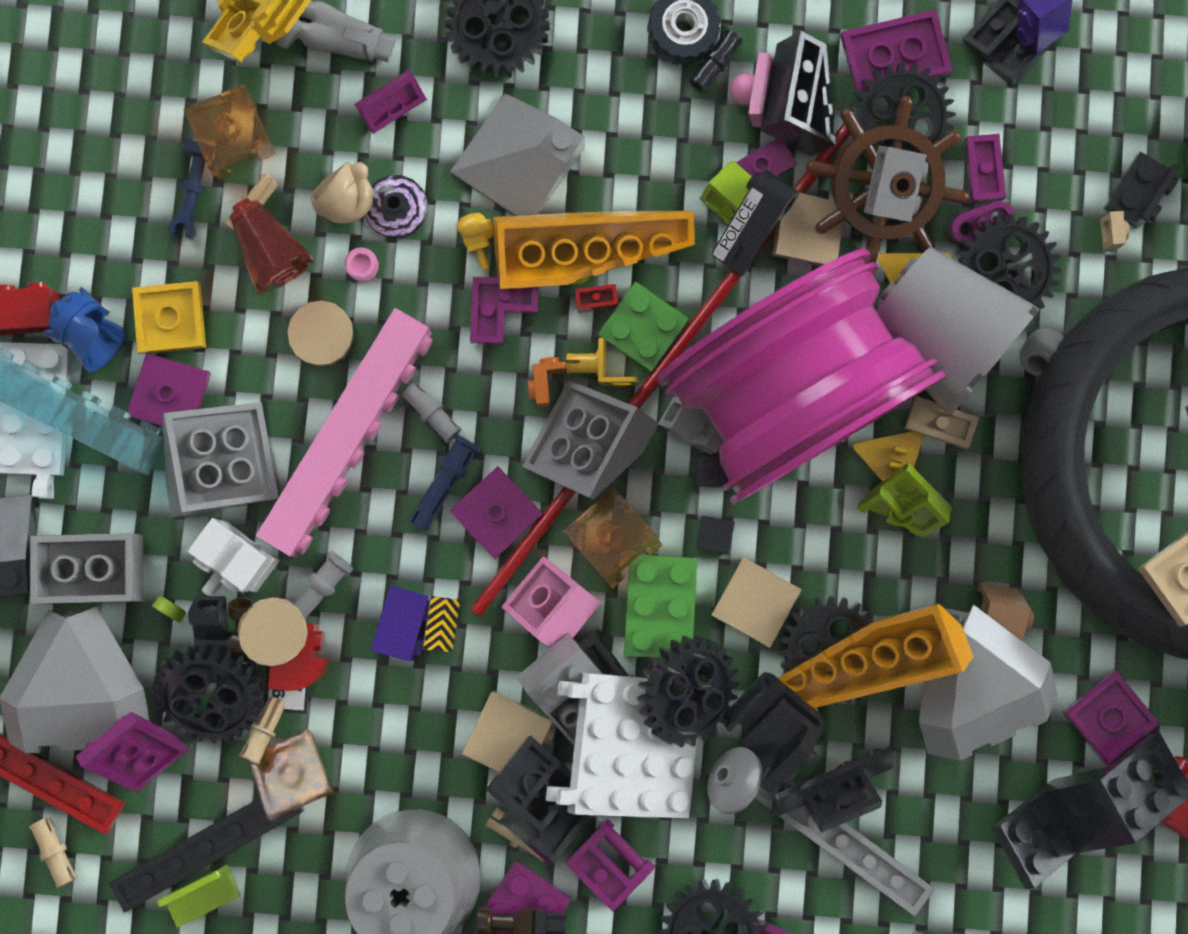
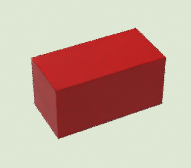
M616 284L575 289L578 313L612 309L618 306Z

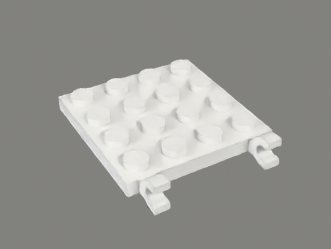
M0 342V474L36 475L32 486V496L40 499H54V476H64L72 351L61 344Z
M583 672L581 683L559 681L557 695L580 698L570 788L547 786L546 801L556 802L559 805H568L567 812L575 815L689 818L697 740L693 747L687 743L683 747H679L674 743L670 745L651 733L652 729L643 724L647 717L639 714V710L645 704L638 701L637 697L644 694L645 689L639 687L638 684L646 682L648 678Z

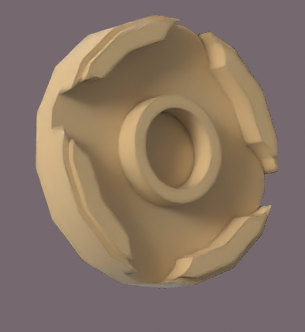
M322 300L309 302L299 308L291 318L287 331L289 345L296 356L306 363L318 367L334 365L344 359L355 337L353 323L347 313L335 303Z
M274 597L259 600L247 612H244L240 618L237 630L239 643L247 657L256 663L268 666L287 663L296 657L305 646L308 634L306 620L301 611L288 600Z

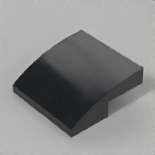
M998 0L963 37V42L994 73L1013 86L1052 44L1039 53H1036L1029 45L1024 46L1016 35L1019 1Z

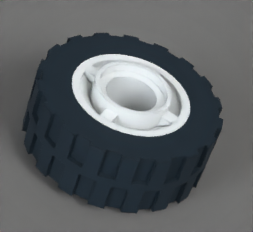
M711 0L656 1L647 25L648 39L652 43L655 53L660 54L663 60L671 61L675 65H690L692 62L697 63L701 61L702 57L714 47L721 27H719L721 19L717 13L718 8ZM680 21L687 22L692 30L683 32L677 28L676 23Z

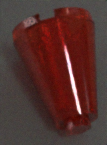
M247 198L232 207L234 212L230 215V220L253 288L258 295L270 292L267 286L271 284H277L279 288L286 285L309 269L306 263H314L315 260L312 255L258 200L250 201Z

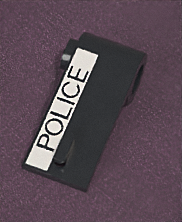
M764 170L761 174L755 172L746 185V189L749 190L711 253L713 257L741 276L746 274L777 221L787 215L799 196V191L768 170Z

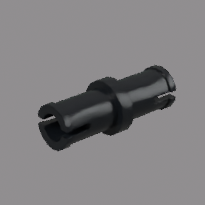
M727 29L715 47L703 56L704 61L693 76L689 78V84L695 90L705 93L718 73L725 71L728 66L727 61L742 44L741 37L736 32Z

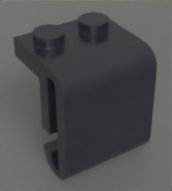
M768 672L762 673L731 705L733 708L732 713L725 712L723 715L727 721V724L724 726L729 732L738 723L749 732L742 740V743L770 766L760 784V787L769 794L779 785L785 788L797 774L795 770L799 766L805 769L813 761L817 754L813 749L825 729V721L821 714L775 675Z

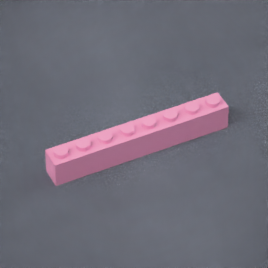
M394 308L256 534L258 538L290 557H297L299 553L303 555L313 540V537L309 535L316 524L319 526L323 524L330 512V509L327 507L333 496L338 497L347 484V480L344 478L351 467L355 469L361 462L365 454L362 448L368 439L372 441L378 434L382 426L379 420L385 411L390 412L399 398L396 392L402 382L407 384L416 370L413 364L419 354L424 356L433 342V339L430 338L432 332L429 327L399 309Z

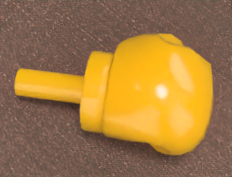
M481 213L465 215L457 222V230L461 234L465 246H467L468 253L476 251L482 271L489 269L484 248L490 246L488 239H491L494 234L493 223L491 219H486Z

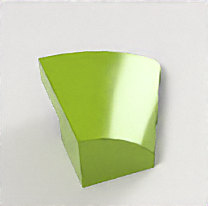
M909 462L878 484L857 506L863 513H866L867 509L885 516V522L894 526H903L911 533L923 538L949 523L952 506Z

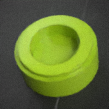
M161 595L152 604V607L179 623L182 622L187 614L186 610Z

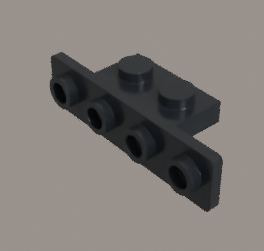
M893 746L882 750L879 748L874 749L861 759L853 762L845 761L832 771L824 774L816 773L803 783L781 788L773 796L771 811L775 817H778L805 805L822 833L879 809L882 805V799L869 778L892 769L896 751Z

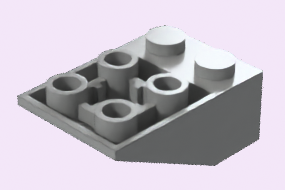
M567 633L521 672L517 679L532 700L575 746L580 698L557 695L559 681L581 683L583 672L603 673L570 634Z

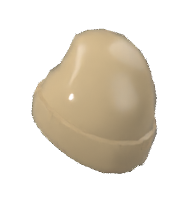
M346 162L325 178L315 188L310 198L316 213L330 222L339 224L354 223L364 217L373 202V189L367 179L368 167L362 162H357L353 165Z

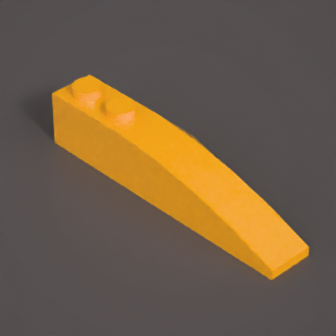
M694 211L580 212L493 217L495 256L500 289L568 285L585 277L597 276L620 266L625 267L652 256L657 257L695 245Z
M940 604L874 621L781 675L778 679L810 706L817 708L961 673L966 669L974 656L962 625Z

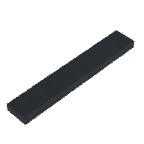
M284 784L277 788L279 793L285 790ZM292 787L287 789L286 793L287 796L294 794L295 801L290 803L288 797L281 799L279 793L272 796V793L269 792L109 882L123 912L129 911L304 812L305 810L297 795L293 792ZM281 800L283 806L276 808L275 802Z

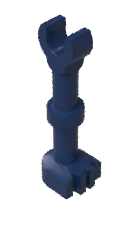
M188 139L185 140L182 153L193 157L188 180L183 183L182 189L185 190L180 212L177 218L173 219L169 224V233L177 236L178 228L181 225L187 226L186 238L193 240L196 236L193 213L197 196L202 194L203 185L200 184L206 160L214 158L216 148L211 145Z

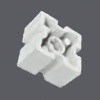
M211 518L187 551L196 557L193 560L196 566L207 573L214 572L202 588V592L207 596H214L222 584L235 593L238 591L241 593L248 591L257 592L280 561V559L249 539L247 535L229 522Z

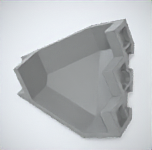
M975 605L972 606L970 612L945 609L962 625L974 658L961 673L924 681L919 725L928 754L959 761L972 756L973 750L988 743L992 747L1016 736V730L1033 723L1034 726L1048 721L1057 697L1051 662Z
M97 607L85 611L71 610L63 616L48 610L0 696L8 741L25 754L39 753L41 746L59 745L60 751L84 750L88 743L99 738L119 718L127 715L129 712H133L149 721L144 688Z

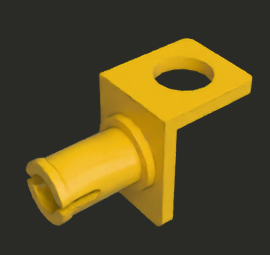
M604 338L598 339V350H596V353H567L566 361L569 362L566 363L567 374L596 373L598 382L602 387L639 386L637 377H607V342Z

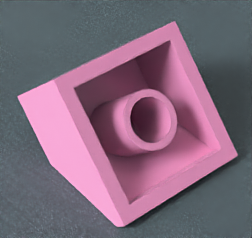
M543 556L503 604L502 608L534 637L551 648L567 633L573 638L601 602Z

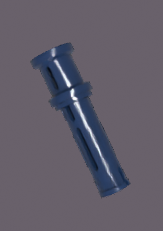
M457 433L454 436L456 441L447 456L442 457L439 461L441 468L409 519L412 524L425 531H428L434 517L439 512L458 478L462 479L463 476H466L467 471L465 469L474 454L479 453L482 449Z

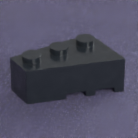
M800 30L777 43L760 130L810 156L836 145L835 135L830 133L829 116L833 115L832 104L827 102L826 86L830 85L827 46L824 42Z

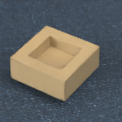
M1123 211L1109 212L1100 219L1103 251H1116L1125 245L1126 240L1129 238V224L1127 221H1124Z

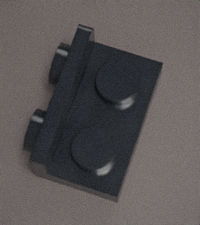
M1140 151L1132 160L1103 209L1108 212L1123 211L1124 221H1127L1129 225L1136 229L1146 222L1152 223L1162 209V206L1158 204L1163 195L1168 196L1176 186L1179 179L1175 175L1180 167L1173 164L1167 168Z

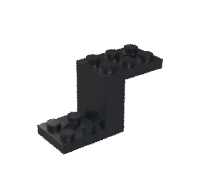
M1158 732L1148 735L1111 766L1051 780L991 828L1025 890L1036 888L1077 853L1137 843L1188 799V781L1161 733ZM1152 775L1155 779V786L1152 784L1150 780ZM1032 833L1035 835L1037 840L1036 849L1033 847L1031 843Z

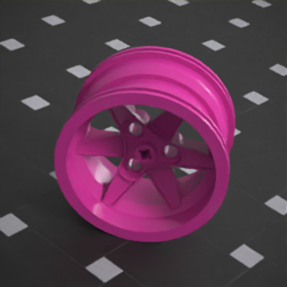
M863 248L843 255L784 286L704 337L677 357L658 375L657 381L660 386L670 385L665 391L668 398L678 397L684 408L704 410L724 442L719 447L720 464L729 482L723 485L722 488L724 491L733 488L736 492L730 498L733 505L843 441L946 377L943 370L936 374L932 371L931 367L938 363L936 358L926 361L915 345L902 337L893 339L873 306L880 286L873 275L879 267L876 262L867 263L871 258L868 249Z

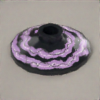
M389 175L377 180L371 186L373 189V202L365 217L369 226L377 234L387 238H404L414 234L423 225L428 214V201L423 189L413 179L403 175ZM392 199L400 201V205L396 209L389 208V202Z

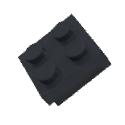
M530 735L485 790L508 809L499 821L551 866L555 864L590 815L571 814L567 812L568 805H559L556 802L546 801L547 786L570 788L572 771Z

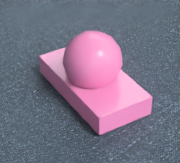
M758 52L755 75L748 72L741 73L733 79L730 85L732 98L738 104L750 105L748 115L753 127H761L773 66V59L770 53Z

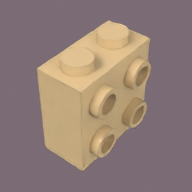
M493 690L462 755L500 772L527 737L531 735L541 745L548 748L556 729L550 727L552 721L548 716Z

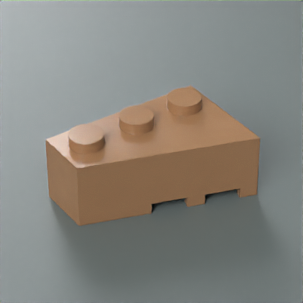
M979 582L977 592H981L983 595L981 611L1023 641L1025 632L1030 631L1032 628L1034 613L1018 588Z

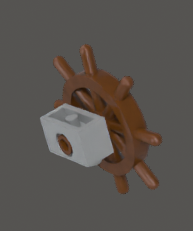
M904 96L900 99L894 125L876 126L864 131L851 109L842 110L840 117L853 139L842 149L835 165L813 160L806 164V171L808 173L831 178L832 196L837 208L816 224V231L824 234L845 220L852 228L869 236L866 249L870 252L871 258L867 263L877 261L882 239H898L912 234L923 253L929 247L934 248V244L923 226L934 216L941 201L945 200L964 204L969 200V194L966 191L945 187V169L940 154L960 141V133L953 130L932 144L924 135L908 128L913 100L909 96ZM891 139L889 147L879 146L878 151H876L873 146L878 141ZM904 142L912 146L918 153L902 150ZM861 153L873 172L852 168L855 160ZM927 176V183H923ZM854 182L869 185V188L851 199L848 183ZM920 196H924L920 204ZM865 206L864 212L873 215L872 222L862 217L858 210ZM886 218L902 220L898 223L885 225Z

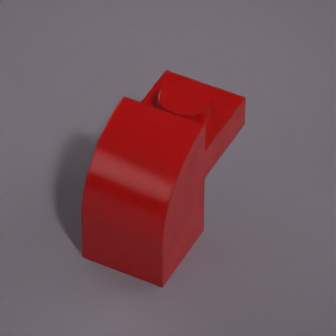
M306 623L308 634L305 646L298 656L287 663L270 666L268 689L299 690L315 684L323 677L329 666L330 658L317 657V651H322L324 644V632L319 631L320 624Z

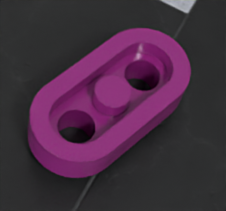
M1003 201L984 204L954 216L949 224V235L955 243L962 245L961 239H973L969 231L966 235L961 233L960 227L963 223L969 226V230L976 228L982 231L980 222L987 220L992 225L991 215L993 212L1001 216L1003 222L1006 215L1013 214L1015 217V212L1008 203Z

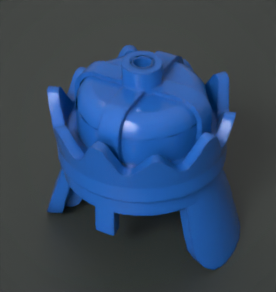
M80 287V293L71 292L60 301L56 300L51 305L48 320L50 330H45L43 334L52 339V341L61 344L65 348H69L87 371L93 372L104 367L115 357L124 345L127 334L121 326L106 320L105 315L108 316L110 311L102 307L83 287Z

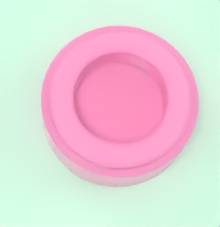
M363 247L355 248L346 256L345 269L354 280L366 282L377 274L379 262L371 250Z

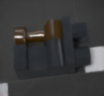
M195 596L188 610L189 624L193 628L194 651H198L200 644H204L207 652H211L213 647L217 645L219 654L222 655L230 649L232 650L231 659L236 660L241 656L244 657L241 666L243 668L253 666L254 669L251 676H257L260 664L247 657L240 646L237 632L240 618L244 612L253 607L252 605L256 603L255 600L241 597L233 599L228 603L229 617L236 621V630H229L226 596ZM209 605H212V606H215V607H216L215 610H209V609H203V608H204L205 606H209ZM215 674L210 683H217L220 675Z
M540 905L538 907L523 906L516 913L493 914L492 908L478 907L477 934H491L492 929L511 931V934H566V914L548 911V906Z

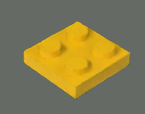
M193 281L132 288L137 353L142 355L146 353L206 348L201 283Z

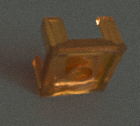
M245 84L183 109L206 164L217 179L231 173L227 165L257 153L262 160L277 154L258 115V109L253 97Z
M614 487L563 531L612 589L624 579L621 571L645 550L649 555H652L663 546L658 536Z

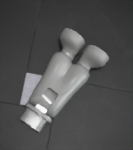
M315 1L310 2L299 17L310 19L311 23L297 20L288 34L277 40V45L285 49L291 47L296 39H300L306 47L313 50L336 53L362 60L369 59L371 62L378 59L388 63L396 38L383 34V29L353 18L327 3Z

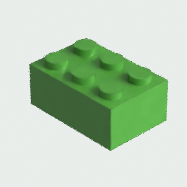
M629 555L624 656L661 658L659 648L663 647L671 650L670 641L672 639L680 643L683 636L693 639L698 558Z

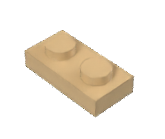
M915 396L903 429L967 450L970 447L979 417L959 410H955L950 416L938 403Z

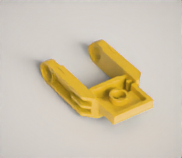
M218 0L217 7L222 11L221 17L202 43L214 52L242 62L244 58L253 52L257 40L271 44L288 34L312 0Z

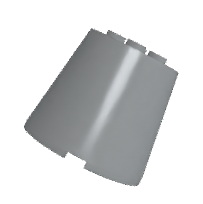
M929 247L918 260L914 257L911 258L900 272L901 275L895 282L892 281L880 295V299L874 308L893 339L902 337L912 343L926 361L936 358L938 363L931 367L932 371L936 374L943 370L946 377L926 389V392L951 416L973 391L972 388L982 376H986L1039 311V308L938 250Z
M429 810L396 811L374 822L357 840L347 864L345 904L348 918L357 934H452L472 912L480 890L479 858L473 843L455 822ZM404 888L409 894L406 897L407 899L404 898L400 901L395 896L397 894L396 891H401Z

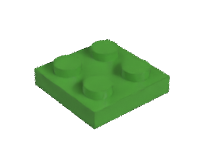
M635 281L598 333V337L604 338L609 345L651 373L687 324L689 318Z

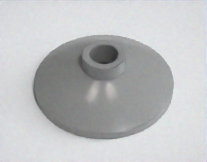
M735 747L719 757L710 772L707 786L709 800L715 809L726 814H733L743 810L752 802L762 780V766L758 756L747 748Z

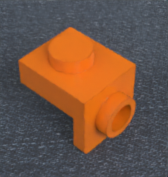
M558 357L542 358L539 360L540 364H533L534 380H528L529 400H536L537 408L550 407L548 375L567 373L566 362H559Z

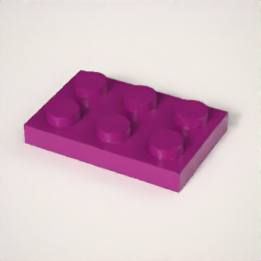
M936 9L843 31L840 35L854 91L865 92L866 89L862 81L868 79L874 82L872 72L876 70L884 76V66L889 64L893 67L894 72H896L897 64L900 62H904L906 71H908L911 64L917 63L918 74L925 68L930 69L928 79L936 76H947L953 71Z
M129 712L127 715L119 718L99 738L88 743L86 748L76 758L81 767L137 793L184 755L189 748L183 739L143 717Z

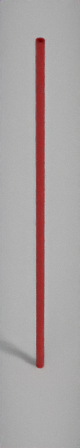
M844 123L834 134L836 145L821 151L814 161L823 163L831 161L850 136ZM806 171L793 188L799 191V193L805 194L819 175L810 174ZM776 225L769 234L768 238L766 239L758 254L765 247V245L768 243L771 237L775 234ZM730 269L628 404L639 409L643 406L659 385L657 381L658 375L686 350L742 277L741 275ZM566 487L561 489L543 515L470 609L481 617L574 496L575 491Z

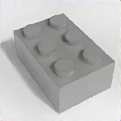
M121 533L30 536V604L143 601V535Z

